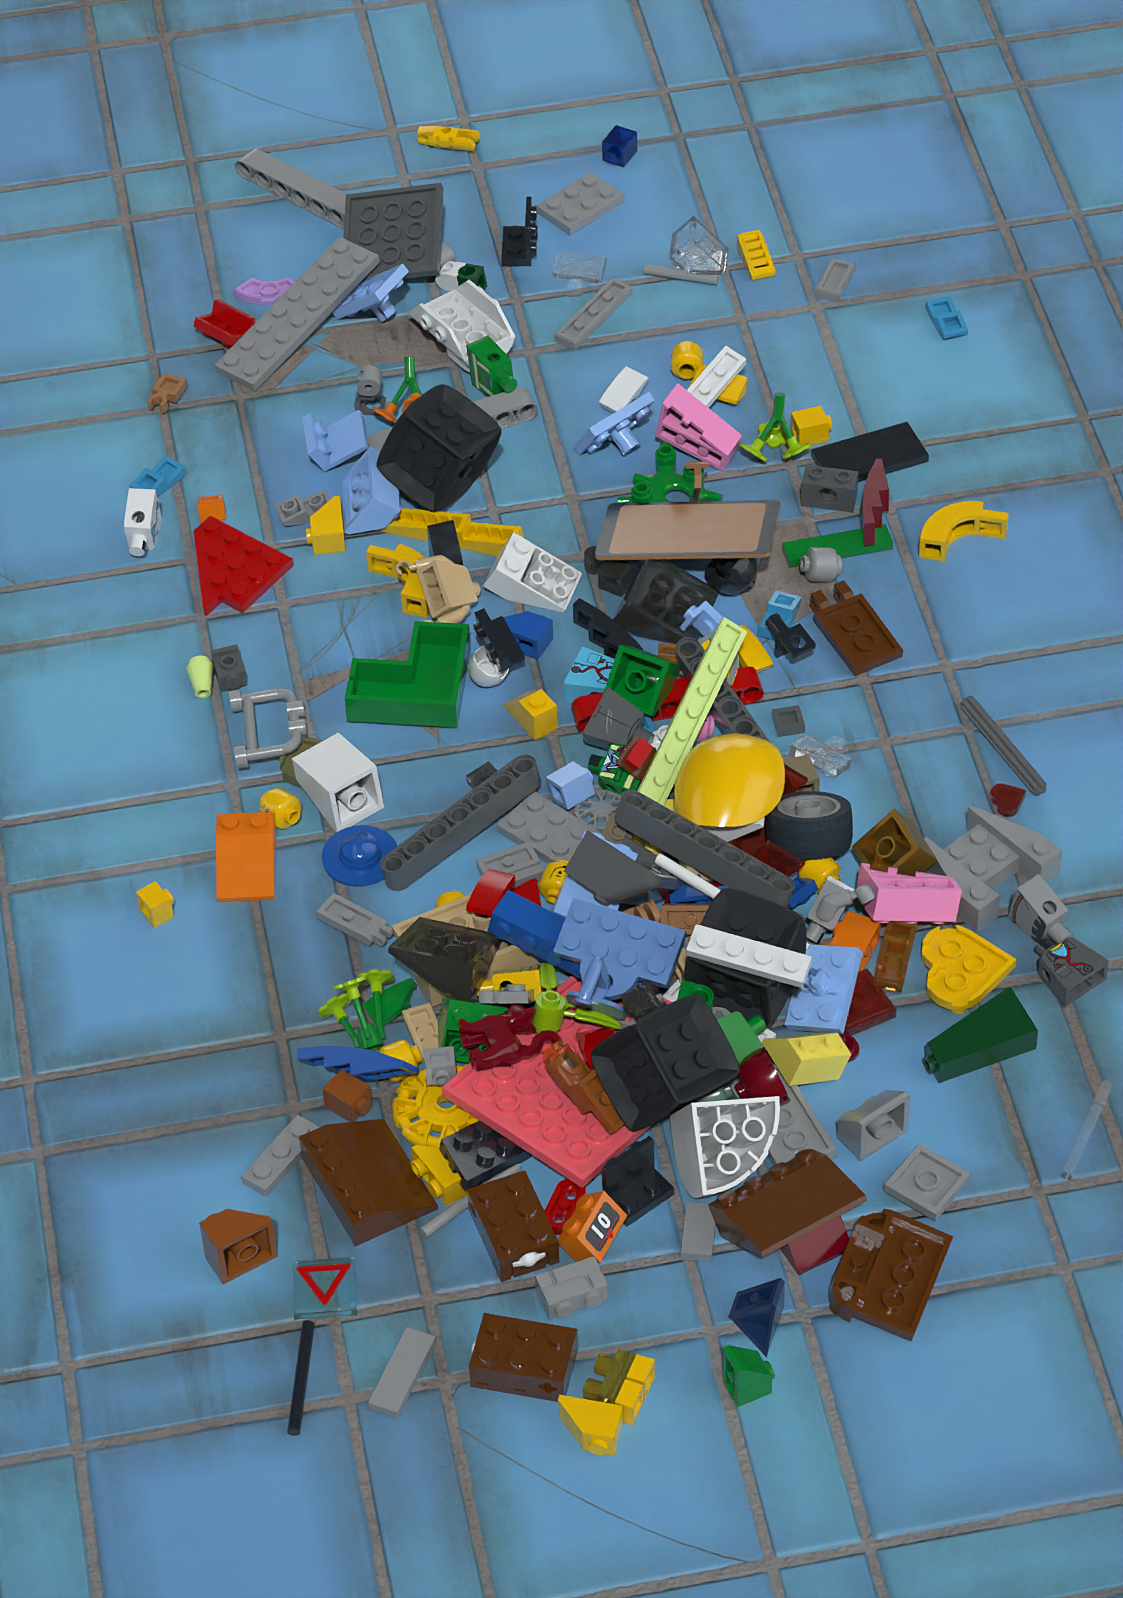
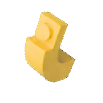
M964 501L945 506L931 515L924 524L920 536L919 558L945 562L950 545L955 540L964 536L978 535L1006 539L1009 513L983 509L984 502Z
M398 544L395 551L370 545L366 551L368 571L391 576L403 581L405 586L400 593L402 613L428 618L430 610L417 570L410 571L408 566L402 565L399 567V570L403 575H399L396 572V565L400 561L406 560L412 564L415 563V559L425 557L418 551L402 544Z

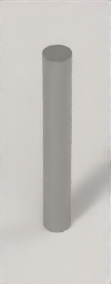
M648 264L644 265L643 274L705 284L718 285L719 275Z

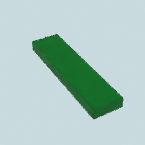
M882 524V528H875V545H864L862 528L783 542L782 550L788 567L791 568L800 566L801 557L805 556L807 550L811 547H830L841 558L893 549V540L887 525Z

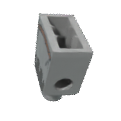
M1039 874L1017 888L1007 917L1014 925L1036 944L1044 938L1053 939L1059 944L1068 937H1073V934L1064 926L1068 914L1067 907Z

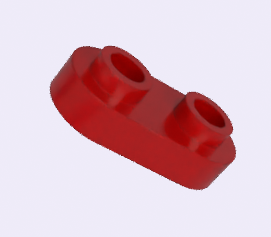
M564 1179L557 1184L544 1210L556 1235H561L564 1223L571 1218L577 1208V1201L586 1194L585 1187L581 1188L569 1179Z

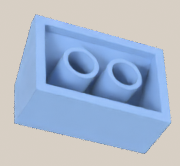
M371 446L342 479L344 533L348 535L386 528L392 520L399 516L401 511L399 504L400 490L388 481L376 467L380 451Z

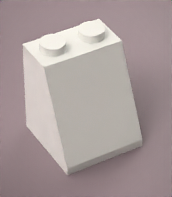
M339 732L292 758L296 780L336 833L355 825L384 808L376 765Z

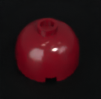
M764 1046L744 1057L739 1064L740 1073L738 1077L740 1082L735 1084L742 1099L779 1096L780 1106L791 1101Z

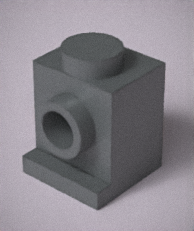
M237 644L210 650L214 665L213 671L220 692L247 686L246 672Z

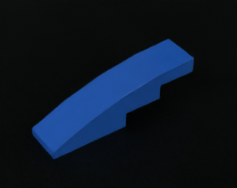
M343 1046L297 1048V1060L310 1066L324 1065V1068L335 1073L342 1069L347 1073L350 1072L351 1076L365 1082L418 1074V1067L376 1051Z

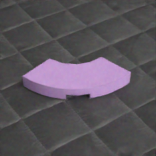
M252 277L234 289V296L252 304L273 305L295 281L286 277L279 281L266 282Z

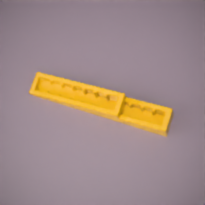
M401 508L399 516L392 520L386 528L376 530L428 541V525L453 520L460 549L493 556L498 555L500 549L513 532L524 538L522 527L472 522L470 514L433 512L430 510Z

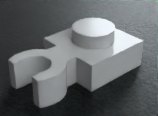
M507 984V990L479 991V1003L507 1004L534 1002V989H525V984Z

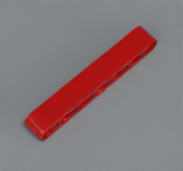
M751 666L738 668L731 688L744 705L759 701L764 695V690L757 670ZM686 677L675 679L673 688L655 715L650 716L652 721L673 717L689 685ZM604 692L581 696L572 702V713L577 729L580 732L584 731Z

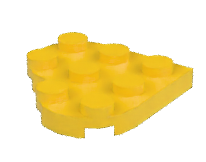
M956 925V929L945 928L940 930V926L929 931L923 939L921 961L930 969L927 978L926 994L937 1005L949 1009L955 1014H963L967 1009L981 1002L1016 967L1017 959L965 927Z

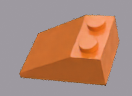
M274 812L217 814V902L275 900L277 832Z

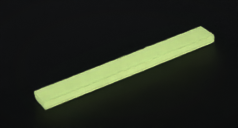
M723 617L720 620L637 790L663 806L676 781L679 769L690 752L746 636L747 631Z

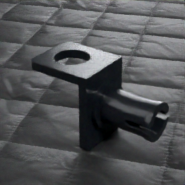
M778 613L771 615L765 621V626L776 638L774 650L776 658L787 653L796 658L816 648V643L800 623L788 628ZM800 638H803L806 644L799 648Z

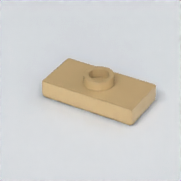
M430 1003L402 1011V1018L412 1043L417 1046L420 1052L421 1064L425 1063L423 1049L438 1048V1021Z

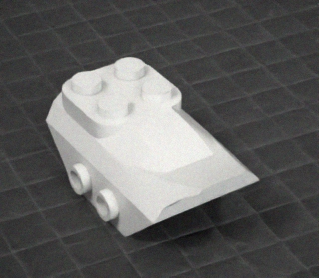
M470 280L426 304H419L408 312L410 316L421 324L423 329L428 330L447 348V355L468 372H470L466 345L488 335L508 354L515 339V334L498 301L492 299L481 287L476 286Z

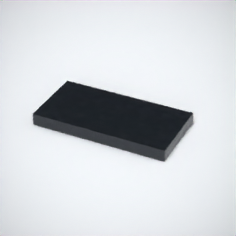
M908 422L811 449V457L817 466L858 471V482L867 480L875 460L882 458L885 474L929 462V454Z

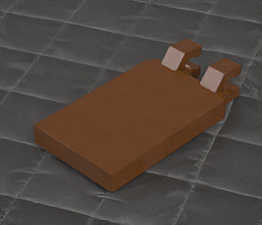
M844 580L834 584L836 592L833 593V597L837 601L834 605H830L829 600L821 590L811 593L810 597L813 601L810 602L809 606L814 612V621L854 676L903 657L902 647L863 594L854 596Z

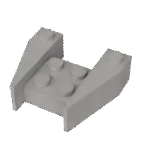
M971 805L968 807L967 833L944 849L940 848L928 837L924 839L938 859L927 870L930 874L953 877L962 889L957 917L978 933L998 918L1000 895L993 889L1018 871L1029 880L1039 874L1045 882H1048L1060 873L1062 850L1038 832Z

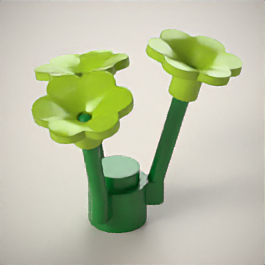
M369 970L367 973H360L357 979L333 986V990H344L347 993L341 994L339 997H332L325 1005L320 1007L318 1013L321 1019L334 1016L337 1022L342 1023L355 1048L371 1051L380 1049L384 1046L382 1040L386 1039L381 1006L382 985L394 981L392 971ZM359 985L371 986V994L374 995L376 1027H374L373 1023L367 1024L358 998L361 997L358 990ZM351 1000L361 1025L356 1029L357 1034L348 1022V1015L344 1011V1008L351 1003Z

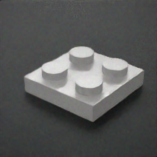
M918 1144L884 1184V1192L936 1221L968 1184L971 1173L923 1145Z

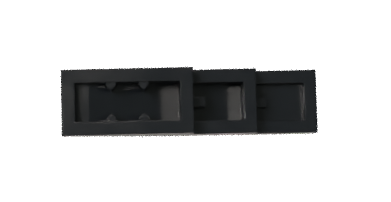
M578 598L573 603L574 623L589 631V641L602 647L604 655L615 659L619 645L633 646L643 650L640 644L620 624L604 612L581 598Z

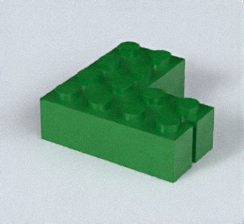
M414 621L407 661L352 658L344 698L347 721L457 728L471 648L469 624Z

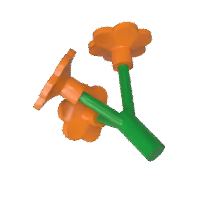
M412 356L404 357L405 379L392 402L389 401L385 409L372 408L376 413L394 423L397 421L394 416L398 407L396 404L408 384L410 385L412 395L404 401L402 414L413 401L423 395L415 380V357Z

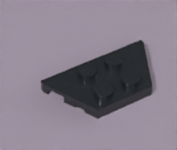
M480 1120L441 1139L439 1147L443 1157L448 1160L451 1171L460 1175V1186L464 1190L533 1156Z

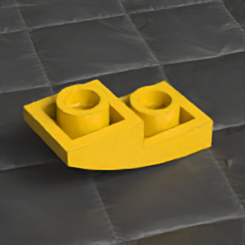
M741 625L740 627L747 631L738 650L741 666L754 667L757 673L770 669L774 663L756 636L745 625Z

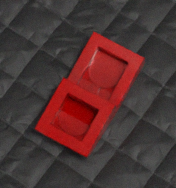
M487 869L476 884L466 905V911L491 916L505 893L514 886L515 874Z

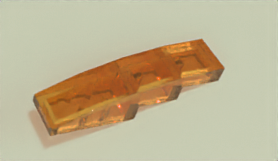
M890 921L887 923L873 980L874 987L902 992L919 921L915 924L903 921Z

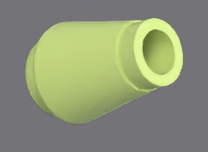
M206 656L192 657L186 667L195 696L198 698H207L211 695L214 665Z

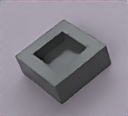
M799 705L772 709V720L778 737L805 733V723Z

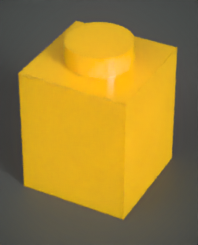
M821 405L791 412V433L793 436H796L798 443L805 444L810 442L812 446L829 442V430H832V421L829 415H825Z

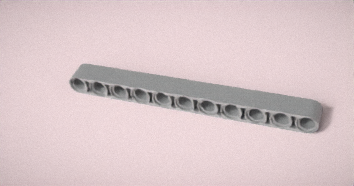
M256 148L249 151L235 163L236 171L245 180L344 230L346 193ZM442 242L440 270L446 262H454L455 260L452 249Z

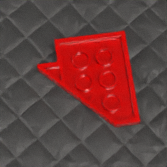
M211 515L193 531L203 611L206 616L221 603L244 613L294 566L293 558Z

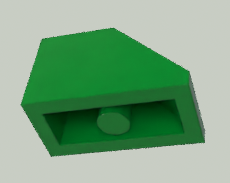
M731 1345L723 1347V1384L737 1407L772 1393V1379L775 1378V1374L771 1364L768 1361L764 1362L758 1351Z

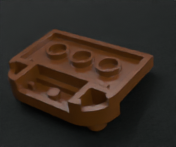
M883 1209L882 1213L862 1215L855 1225L830 1285V1310L850 1322L853 1316L912 1341L953 1236L889 1209Z

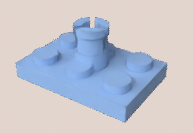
M400 264L360 282L332 311V314L337 320L345 316L351 318L360 310L365 312L370 308L376 314L378 320L383 322L386 317L388 319L396 311V308L388 301V293L402 285L404 282L402 278L409 271L404 264Z
M650 392L646 393L590 427L573 448L578 455L586 451L591 454L602 446L603 441L608 439L609 441L613 440L617 444L623 455L630 453L632 448L635 449L641 444L631 432V429L637 426L642 421L641 418L650 412L649 407L655 399Z
M810 944L805 955L812 956V964L803 988L793 987L784 1024L788 1030L844 1033L863 954L860 948Z

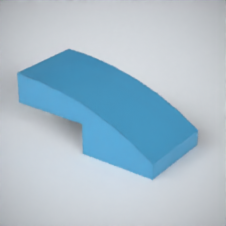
M951 296L926 301L925 307L929 317L943 339L968 334L969 330L960 310H956Z
M165 455L152 470L146 467L129 487L134 489L156 490V494L159 496L174 486L187 473L184 465Z
M776 590L767 603V612L758 625L757 636L776 640L775 636L765 626L767 618L776 613L781 616L782 620L790 628L798 612L802 597Z

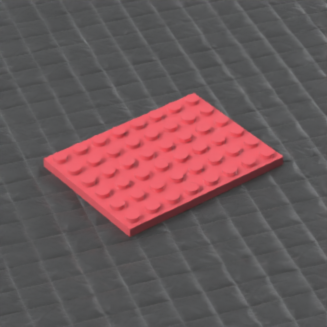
M572 975L554 991L565 998L570 990L580 991L583 983L582 979ZM658 992L650 1002L651 1005H668L672 1003ZM616 999L612 1001L620 1006L623 1004H628L626 1001L622 999ZM569 1007L565 1010L576 1012L577 1007ZM563 1017L562 1027L557 1032L563 1041L561 1048L557 1049L551 1042H544L538 1054L521 1059L511 1066H497L476 1070L472 1069L469 1063L442 1086V1096L581 1188L585 1187L602 1171L603 1166L609 1159L617 1158L651 1127L631 1131L624 1124L616 1132L609 1135L592 1111L581 1114L569 1096L556 1084L545 1067L548 1062L556 1059L555 1056L570 1047L584 1061L576 1039V1033L611 1028L578 1020L575 1017ZM625 1017V1021H631V1017ZM538 1033L515 1034L522 1045L529 1046L533 1037Z

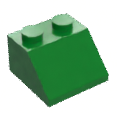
M619 645L604 693L607 688H610L644 714L654 716L671 692L680 664L633 646Z

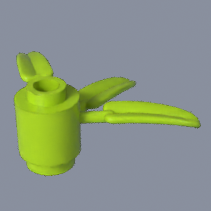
M541 963L540 984L543 988H546V991L538 994L535 1000L536 1013L533 1016L532 1023L537 1033L545 1030L557 1033L562 1027L564 1016L575 1017L578 1020L618 1030L621 1029V1025L617 1020L603 1013L586 1008H577L576 1012L565 1010L569 1007L575 1008V1006L571 1005L566 997L564 998L559 993L552 991V989L557 987L555 969L549 963Z

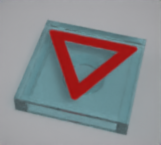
M355 1257L292 1261L294 1320L357 1315Z

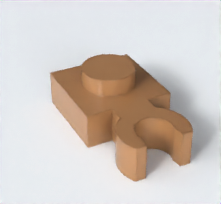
M163 373L152 388L153 395L148 398L149 409L152 410L155 405L160 404L161 413H165L168 410V402L176 403L187 388L186 379Z

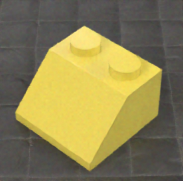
M812 1032L764 1038L762 1044L789 1086L839 1080L851 1056L850 1051L838 1033Z

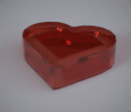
M1002 783L994 785L990 793L991 802L997 805L998 813L1004 817L1015 816L1026 797V790Z

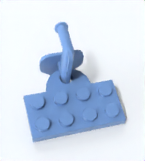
M573 898L553 951L557 957L581 963L580 975L583 983L579 992L572 990L567 992L566 998L568 1002L577 1008L594 1010L608 1015L615 1020H624L626 1017L624 1008L612 1001L628 995L634 990L638 981L667 989L687 935L686 930Z

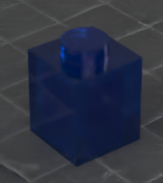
M615 125L602 141V161L623 168L638 151L637 132Z

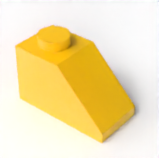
M334 496L310 517L311 528H306L307 544H313L314 555L346 552L340 496Z
M542 689L526 691L504 703L506 710L534 740L558 729L557 705Z
M559 1394V1418L581 1448L595 1455L606 1454L615 1456L623 1427V1406Z

